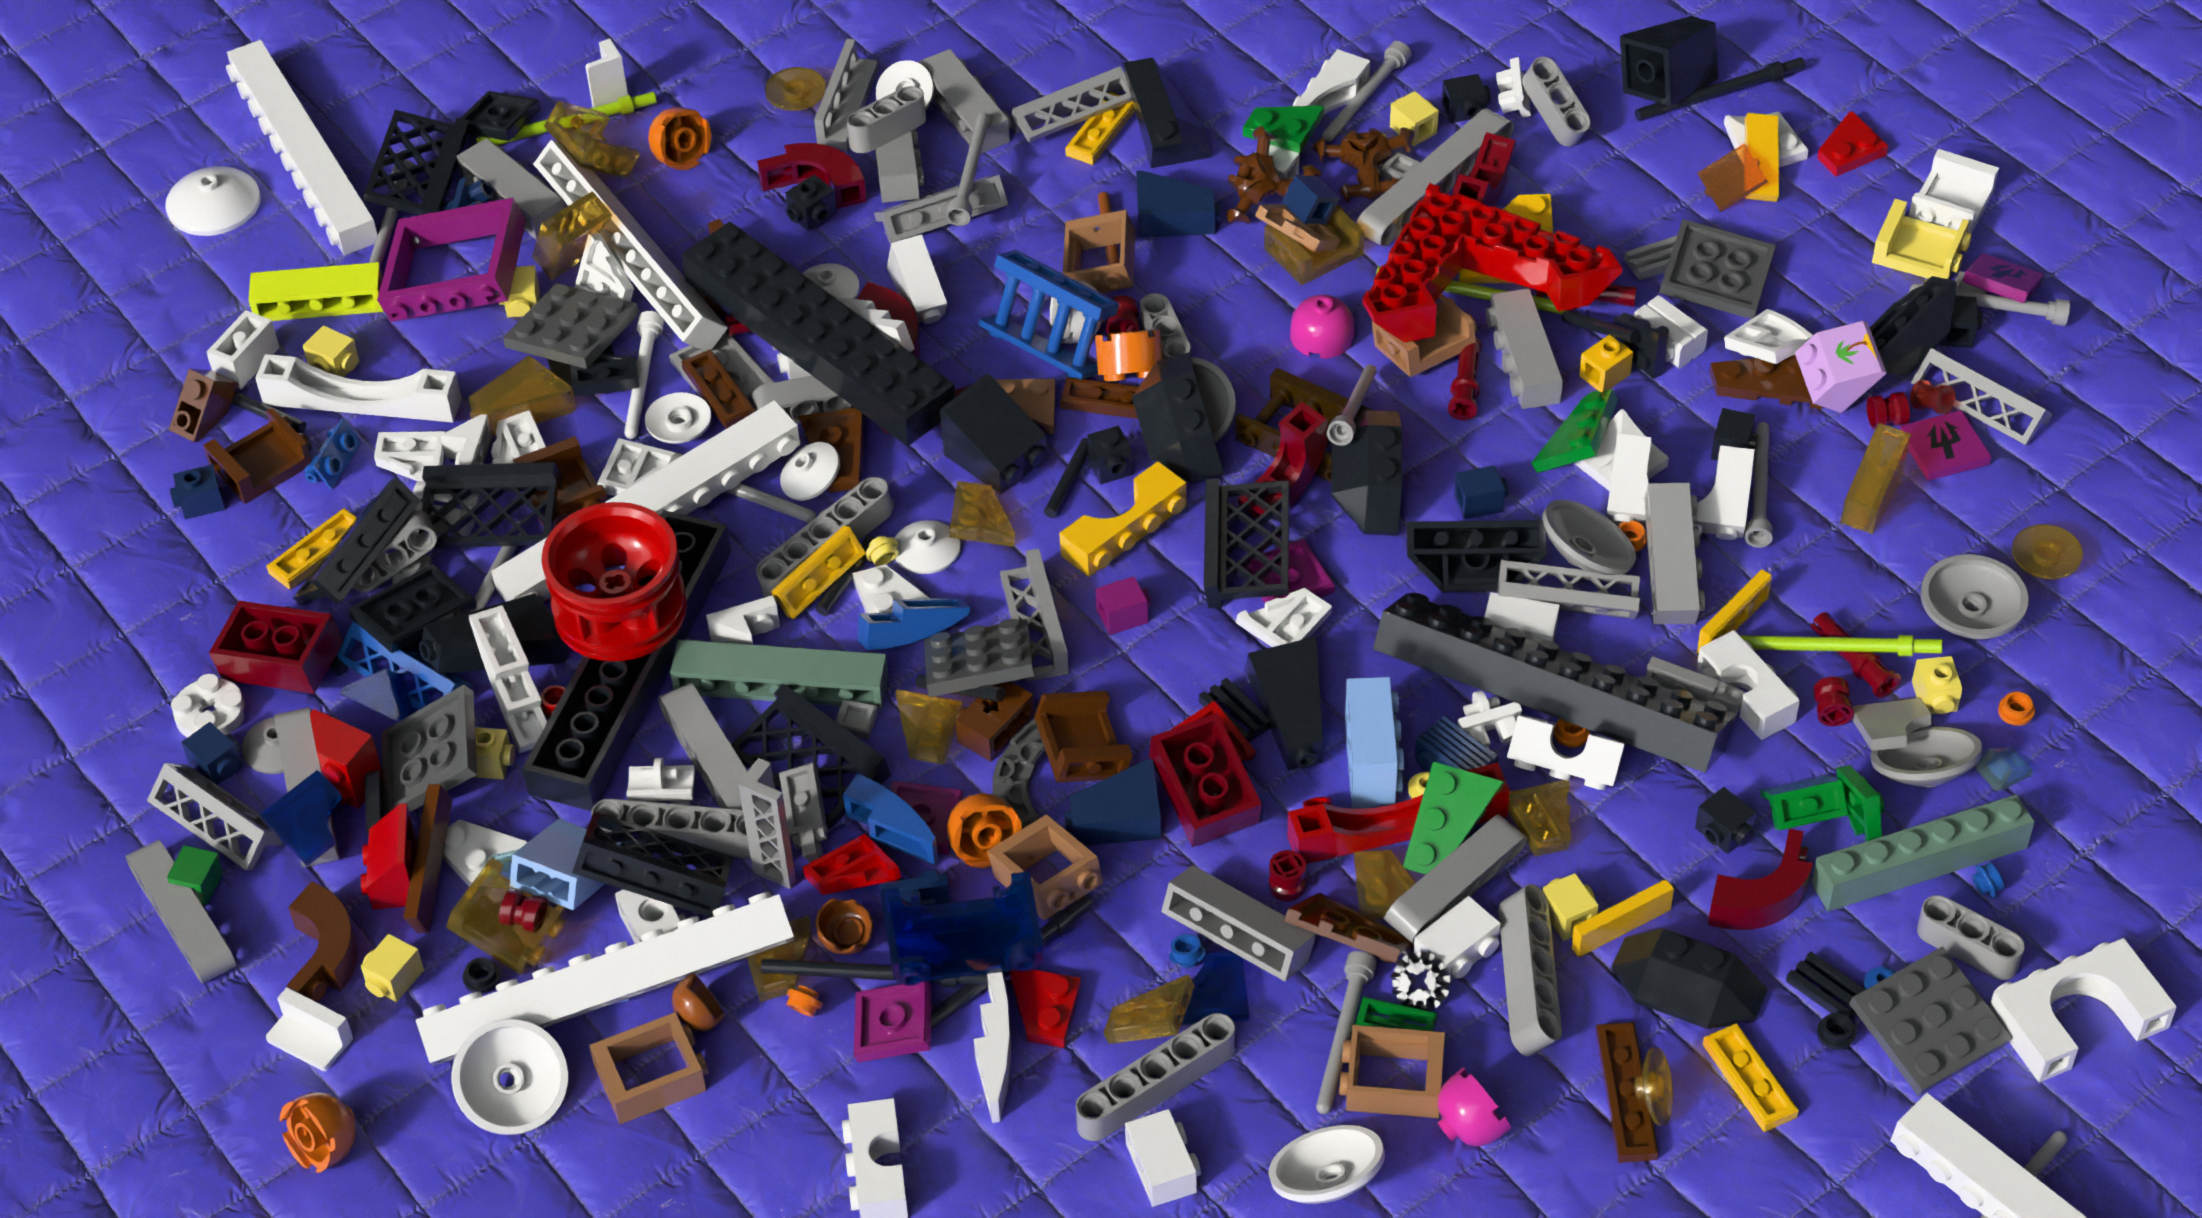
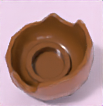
M832 898L828 900L818 910L815 921L819 941L827 950L835 954L851 955L859 953L871 942L874 924L870 912L861 904H858L855 899L837 900Z
M690 974L675 986L672 993L673 1012H676L682 1024H688L692 1030L706 1032L721 1022L724 1017L723 1010L696 974Z

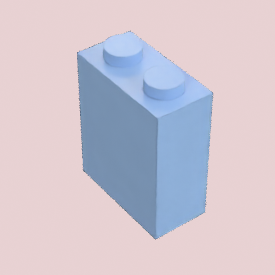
M557 819L512 854L509 886L532 895L547 898L548 901L568 909H576L605 885V883L572 873L587 829ZM616 842L619 846H622V842Z

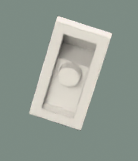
M480 414L441 436L446 458L456 459L455 465L484 464L492 440L488 415Z
M773 595L706 615L711 642H733L753 645V635L780 628L777 604Z

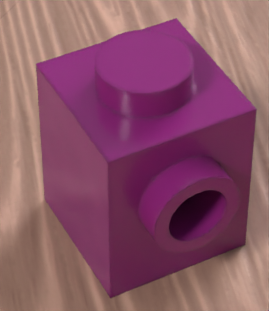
M1134 576L1096 588V611L1109 636L1148 623V608L1151 607V599L1147 589H1141Z

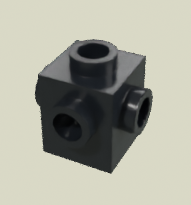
M815 174L785 192L786 213L792 222L800 224L807 231L837 213L835 190Z

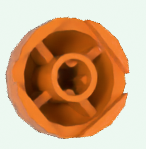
M671 107L659 113L653 119L648 133L649 146L656 159L676 170H689L696 167L700 163L696 160L700 159L703 153H708L712 137L708 121L703 119L696 110L683 107Z
M986 793L969 795L959 801L951 811L947 823V836L951 847L965 864L977 868L990 867L988 850L1022 830L1021 820L1011 805L995 794Z
M310 1092L299 1096L282 1107L280 1122L286 1120L288 1131L282 1135L291 1154L301 1166L308 1169L312 1163L318 1168L315 1172L321 1173L348 1155L355 1141V1117L351 1108L329 1093Z

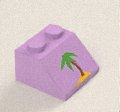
M1865 321L1817 332L1795 352L1813 404L1840 413L1845 411L1887 373L1868 322Z

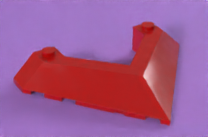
M1429 183L1423 200H1419L1410 216L1409 224H1405L1391 248L1386 264L1382 265L1376 274L1371 290L1366 291L1363 297V305L1375 324L1402 342L1418 341L1435 336L1437 309L1435 302L1461 268L1545 292L1559 312L1590 305L1622 273V266L1608 248L1600 245L1596 249L1580 244L1581 238L1559 230L1555 234L1540 229L1541 224L1494 206L1484 205L1481 201L1459 193L1450 196L1440 192V186Z

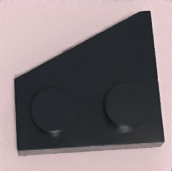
M1627 313L1615 317L1614 324L1637 330L1640 334L1639 340L1636 343L1615 338L1633 351L1632 361H1634L1637 368L1643 370L1652 379L1663 375L1669 329L1665 326H1660L1656 329L1652 328L1650 321L1645 319L1639 320Z
M602 353L587 369L570 365L574 397L593 396L613 391L622 392L639 388L638 367L634 357L612 356L609 353Z

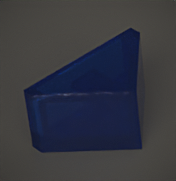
M383 669L343 687L340 693L396 721H401L414 713L403 674L389 669Z

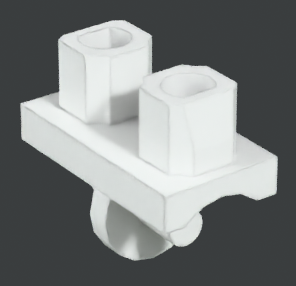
M1519 57L1510 59L1511 69L1496 73L1497 84L1501 92L1498 93V100L1504 114L1519 110L1522 118L1531 116L1530 99L1522 84L1525 74L1521 72Z
M1483 691L1474 692L1472 695L1473 703L1463 706L1466 717L1459 718L1458 725L1486 747L1490 745L1486 731L1496 729L1501 743L1511 742L1518 715L1522 712L1520 704L1513 702L1500 706L1497 696L1487 699Z
M655 758L653 766H629L627 800L655 803L656 801H670L671 804L689 805L690 801L693 800L694 765L664 766L663 758Z

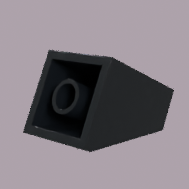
M1689 16L1620 36L1623 93L1673 106L1718 79L1716 22Z
M988 373L940 409L944 456L1000 495L1011 486L1017 485L1026 474L1034 468L1040 467L1045 459H1047L1045 433Z

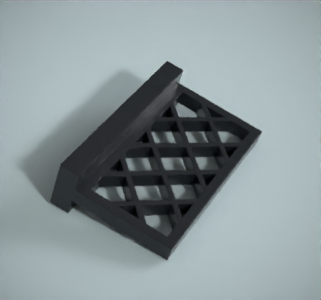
M395 109L366 187L363 201L417 215L442 211L458 166L456 156L462 153L466 142L469 121L456 118L453 125ZM398 122L410 124L414 129L402 132L398 127ZM437 131L446 135L440 139L433 140L428 133ZM421 136L425 144L414 147L409 139ZM401 142L407 149L395 153L390 146ZM432 150L437 158L426 162L421 154ZM413 157L418 165L407 168L402 160ZM394 163L399 171L388 175L382 167ZM425 172L430 179L418 183L413 175ZM406 178L411 186L399 190L394 182ZM387 185L392 193L384 195L373 191L375 188ZM417 193L423 200L422 204L408 201L406 196Z
M555 462L424 466L422 479L426 484L422 511L430 516L433 526L441 520L448 527L443 534L437 537V542L433 548L532 546L547 538L554 528L558 490H562L564 480ZM537 491H548L547 499L537 508L528 500ZM504 492H514L518 497L504 509L495 501ZM472 493H481L485 498L471 510L462 502ZM434 494H449L452 497L439 510L433 506ZM525 503L532 512L517 523L510 514ZM492 504L499 513L484 524L477 515ZM460 505L467 513L451 525L444 516ZM539 517L544 522L543 534L528 535L524 529ZM506 518L514 527L505 535L496 536L491 530ZM472 519L481 527L472 536H462L458 532ZM423 529L419 530V533H418V534L424 532L425 530H423Z
M397 478L391 479L379 495L369 501L292 599L299 605L327 596L335 604L340 603L421 500Z
M1219 478L1206 479L1204 592L1208 608L1222 607V600L1289 595V480L1221 486ZM1282 493V498L1272 506L1262 500L1268 494ZM1244 496L1249 499L1238 509L1229 503V497ZM1257 505L1265 512L1254 521L1245 514ZM1274 517L1282 524L1270 533L1262 526ZM1237 520H1241L1248 526L1239 535H1235L1229 530V527ZM1254 532H1257L1265 539L1253 548L1245 540ZM1271 544H1274L1281 549V552L1270 560L1262 552ZM1239 546L1248 554L1236 563L1228 555ZM1254 559H1257L1265 566L1253 575L1244 568ZM1273 571L1281 577V584L1266 585L1261 580ZM1237 574L1248 580L1241 587H1228V582Z
M783 683L774 692L776 700L731 746L741 762L749 769L760 758L767 762L788 759V770L794 768L793 758L812 756V763L818 768V755L835 754L837 756V766L818 768L819 777L838 775V788L821 790L822 798L838 797V805L828 815L825 813L827 827L831 829L846 813L843 794L848 786L844 787V774L859 772L864 777L882 785L891 776L884 756ZM778 714L787 719V729L768 731V724ZM803 735L812 737V747L793 749V737ZM787 738V750L769 752V740ZM763 741V753L747 755L742 751L750 742ZM774 773V786L782 792L779 773Z
M593 811L572 873L711 918L714 917L712 911L718 909L721 903L733 857ZM601 828L610 830L612 832L605 833ZM637 839L646 842V844H640ZM616 842H623L626 846L621 847ZM672 851L681 853L682 855L676 856ZM658 853L662 858H655L652 854ZM708 863H711V864H714V865H717V866H716V867H711ZM686 865H693L697 869H689Z

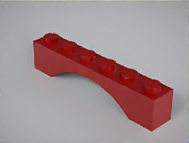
M1498 763L1465 770L1506 782ZM1507 782L1499 793H1496L1486 808V812L1476 824L1488 822L1498 814L1503 818L1508 816L1510 789ZM1423 794L1400 803L1376 808L1351 809L1322 803L1288 811L1287 838L1291 849L1299 853L1305 859L1306 864L1408 841L1412 836Z

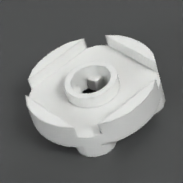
M214 674L202 675L198 681L185 687L171 702L177 728L186 737L192 735L208 722H211L223 734H231L241 725L244 719L243 710L245 703L240 689L228 680L218 679ZM208 706H215V710L213 712L206 710L202 713L204 708Z

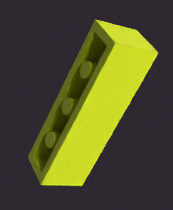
M379 262L254 272L250 274L248 300L252 313L272 321L383 312L381 305L377 301L383 277Z

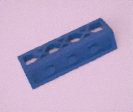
M354 621L337 655L348 667L418 710L430 704L427 691L436 688L443 692V696L462 685L467 686L472 691L475 686L453 672L437 673L432 665L422 658L421 653L409 645L394 653L389 652ZM357 640L363 643L366 658L358 661L350 657ZM383 657L388 659L391 673L385 676L379 674L376 660ZM408 673L414 675L417 689L410 692L404 689L402 676Z

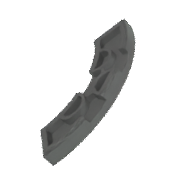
M1035 719L1026 724L1011 738L1010 745L997 761L993 775L992 794L999 796L1011 805L1021 820L1022 829L1039 819L1029 797V786L1034 771L1047 756Z

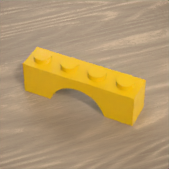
M1157 461L1134 478L1135 504L1129 511L1120 516L1105 519L1083 515L1059 533L1061 556L1088 577L1099 569L1106 568L1114 558L1122 552L1130 550L1137 541L1148 533L1156 531L1160 524L1172 515L1179 514L1187 505L1186 482Z

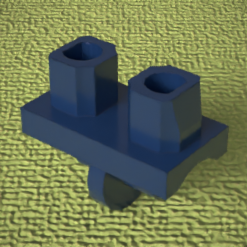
M464 177L458 182L454 201L448 202L444 207V211L485 203L493 198L494 189L484 179L473 183L467 177Z
M937 870L923 871L919 878L906 880L905 878H900L880 884L885 920L915 916L916 922L924 921L923 914L951 910L946 873L939 874Z

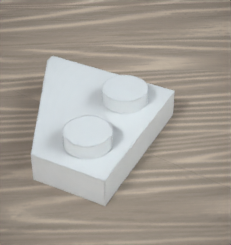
M598 232L588 234L574 288L631 302L634 287L605 240Z
M530 410L498 421L496 429L497 439L493 443L491 451L493 457L492 464L513 463V459L546 447Z
M445 431L378 432L374 455L376 466L415 481L424 482L422 479L424 466L443 465L444 449L441 436Z
M618 438L599 478L598 485H603L606 494L616 496L668 465L675 452Z
M886 564L852 573L853 582L865 613H892L893 599L929 598Z
M1302 588L1290 593L1285 598H1276L1265 602V607L1251 613H1247L1246 610L1240 612L1237 615L1236 623L1269 646L1275 647L1309 638L1331 615L1332 606L1306 588Z
M459 819L448 827L442 859L475 891L511 867L512 854L527 842Z

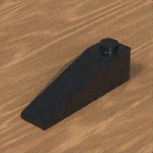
M1154 58L1124 62L1123 69L1150 167L1156 168L1211 158V151L1203 126Z

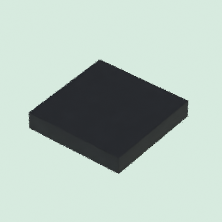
M488 91L460 119L469 121L467 134L510 141L541 110V105L537 99Z

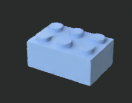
M1390 677L1346 679L1345 733L1352 809L1395 804L1396 793L1402 792L1403 789L1402 771H1397L1404 770L1403 748H1399L1401 722L1397 720L1396 714H1393L1398 713V692H1391Z

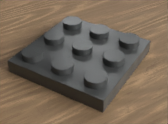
M1682 219L1659 293L1752 319L1758 307L1776 245Z
M556 283L503 337L504 345L508 349L587 369L639 314L637 303Z
M1006 619L998 625L988 627L976 625L967 628L963 632L953 634L940 632L928 639H924L926 686L929 697L1034 677L1027 619Z
M460 686L382 731L384 815H387L399 804L407 803L409 812L424 805L428 784H441L447 792L477 775L473 691L467 686Z
M1943 946L1854 996L1849 1003L1918 1097L2006 1046L2012 1039L2011 1035Z

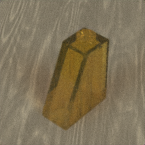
M591 191L542 222L532 254L533 259L551 280L555 279L579 262L584 253L588 234L597 232L600 234L612 218V214L596 194Z
M530 355L468 397L471 406V419L480 414L488 415L491 433L496 436L498 421L530 410L536 424L571 414L576 410L572 387Z
M1878 423L1845 498L1840 523L1870 534L1874 533L1902 480L1911 437L1910 433Z

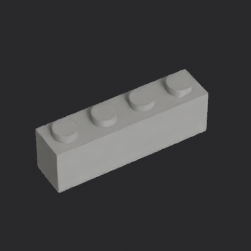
M948 49L918 61L932 76L934 83L932 100L969 146L977 116L981 112L987 113L990 117L981 154L1010 142L1009 129L1012 127L1009 115L1006 111L1000 110L991 93H986L978 77L971 75L963 59H958L952 50Z
M915 128L875 149L882 203L920 199L918 186H924V176L918 134Z
M485 138L456 156L461 179L467 177L473 183L484 179L494 189L493 198L488 200L489 202L514 197L526 218L524 230L536 240L566 222L564 211L566 205L561 196L556 191L553 192L545 186L538 176L534 177L521 162H515L510 158L502 147L495 146Z
M1530 289L1491 294L1490 308H1486V321L1488 327L1494 328L1496 350L1502 351L1504 373L1510 374L1512 396L1518 397L1522 409L1560 404L1563 380Z
M1648 483L1644 503L1653 624H1696L1699 611H1704L1705 609L1704 590H1698L1697 579L1702 578V560L1695 556V547H1699L1700 532L1699 527H1693L1692 516L1697 515L1696 495H1691L1690 483Z
M1194 865L1183 871L1168 884L1161 911L1167 916L1285 982L1308 964L1316 933L1284 922V915Z

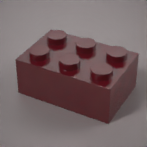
M238 601L209 654L221 679L315 694L339 651L343 639L332 614Z
M1218 713L1151 737L1149 757L1153 759L1155 770L1192 847L1259 823L1262 803Z

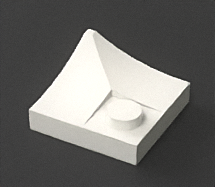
M1780 112L1766 114L1778 116L1779 168L1806 160L1808 156L1807 147ZM1727 115L1724 119L1725 128L1740 160L1745 166L1746 116Z
M1766 309L1726 335L1724 340L1726 349L1777 364L1795 355V352L1813 335L1786 316Z
M1623 409L1618 411L1610 420L1597 455L1574 462L1575 465L1608 491H1610L1617 433L1645 436ZM1652 442L1647 468L1648 480L1668 466L1669 457Z

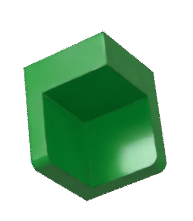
M183 845L167 875L168 882L195 889L197 899L203 907H206L222 878L219 855L216 852Z

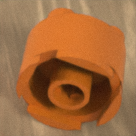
M1160 329L1152 330L1153 336L1149 337L1148 331L1107 334V341H1103V335H1095L1098 375H1104V381L1126 380V373L1135 372L1137 378H1145L1155 363L1163 360Z

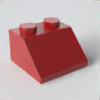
M313 709L309 713L316 752L327 784L328 794L339 804H348L360 809L365 803L366 772L379 770L380 779L383 782V772L372 735Z
M407 803L399 804L369 829L368 844H363L362 847L364 866H367V873L361 874V891L363 896H369L373 910L406 906L417 845V838Z

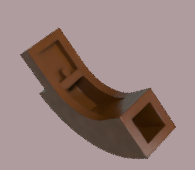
M311 881L288 908L295 929L314 938L319 943L313 956L287 984V988L318 1002L324 996L329 986L341 992L349 982L357 962V943L349 916L342 902L332 892Z

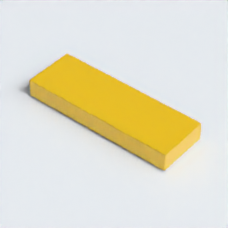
M1109 92V94H1111V95H1114V96H1117V97L1121 96V95H1118V94ZM1133 102L1088 119L1065 147L1066 156L1093 165L1134 114Z
M1747 113L1745 117V199L1776 202L1779 197L1778 116Z
M343 508L266 566L268 573L292 590L314 572L357 517Z
M844 525L779 583L771 593L788 618L794 619L863 557L866 552L852 529Z
M1761 569L1700 630L1698 654L1700 647L1733 630L1736 631L1769 599L1772 582L1771 574Z
M1667 879L1575 925L1571 949L1578 957H1581L1670 911L1674 893L1673 886Z
M1737 1023L1704 1037L1702 1045L1763 1132L1797 1118L1799 1110Z

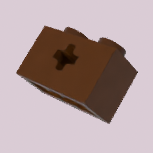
M1011 681L989 685L1005 690V698L1002 702L976 698L969 707H964L958 713L955 720L957 742L990 762L1010 743L1011 738L1035 717L1033 694Z

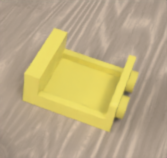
M1894 199L1876 239L1872 263L1924 278L1935 276L1949 279L1952 272L1958 273L1963 259V254H1960V252H1967L1972 238V233L1967 232L1969 220L1963 219L1958 231L1905 216L1907 202Z

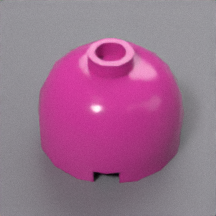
M1331 295L1308 297L1298 305L1292 314L1290 339L1293 346L1304 355L1309 356V352L1320 354V358L1323 359L1339 356L1349 350L1352 345L1355 331L1354 316L1347 304L1337 297Z
M1464 1067L1451 1076L1442 1086L1437 1102V1108L1442 1119L1437 1124L1451 1141L1458 1137L1469 1146L1480 1147L1491 1144L1511 1130L1512 1127L1506 1117L1500 1119L1495 1113L1498 1108L1496 1103L1471 1074H1467Z

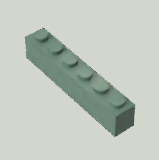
M678 640L670 671L673 690L692 683L700 696L775 701L774 692L784 683L811 704L841 706L843 700L877 705L878 709L883 708L888 681L886 654L806 649L803 647L748 645L733 642H705L701 640Z
M2016 794L1816 858L1811 884L1829 912L2027 849L2034 820Z

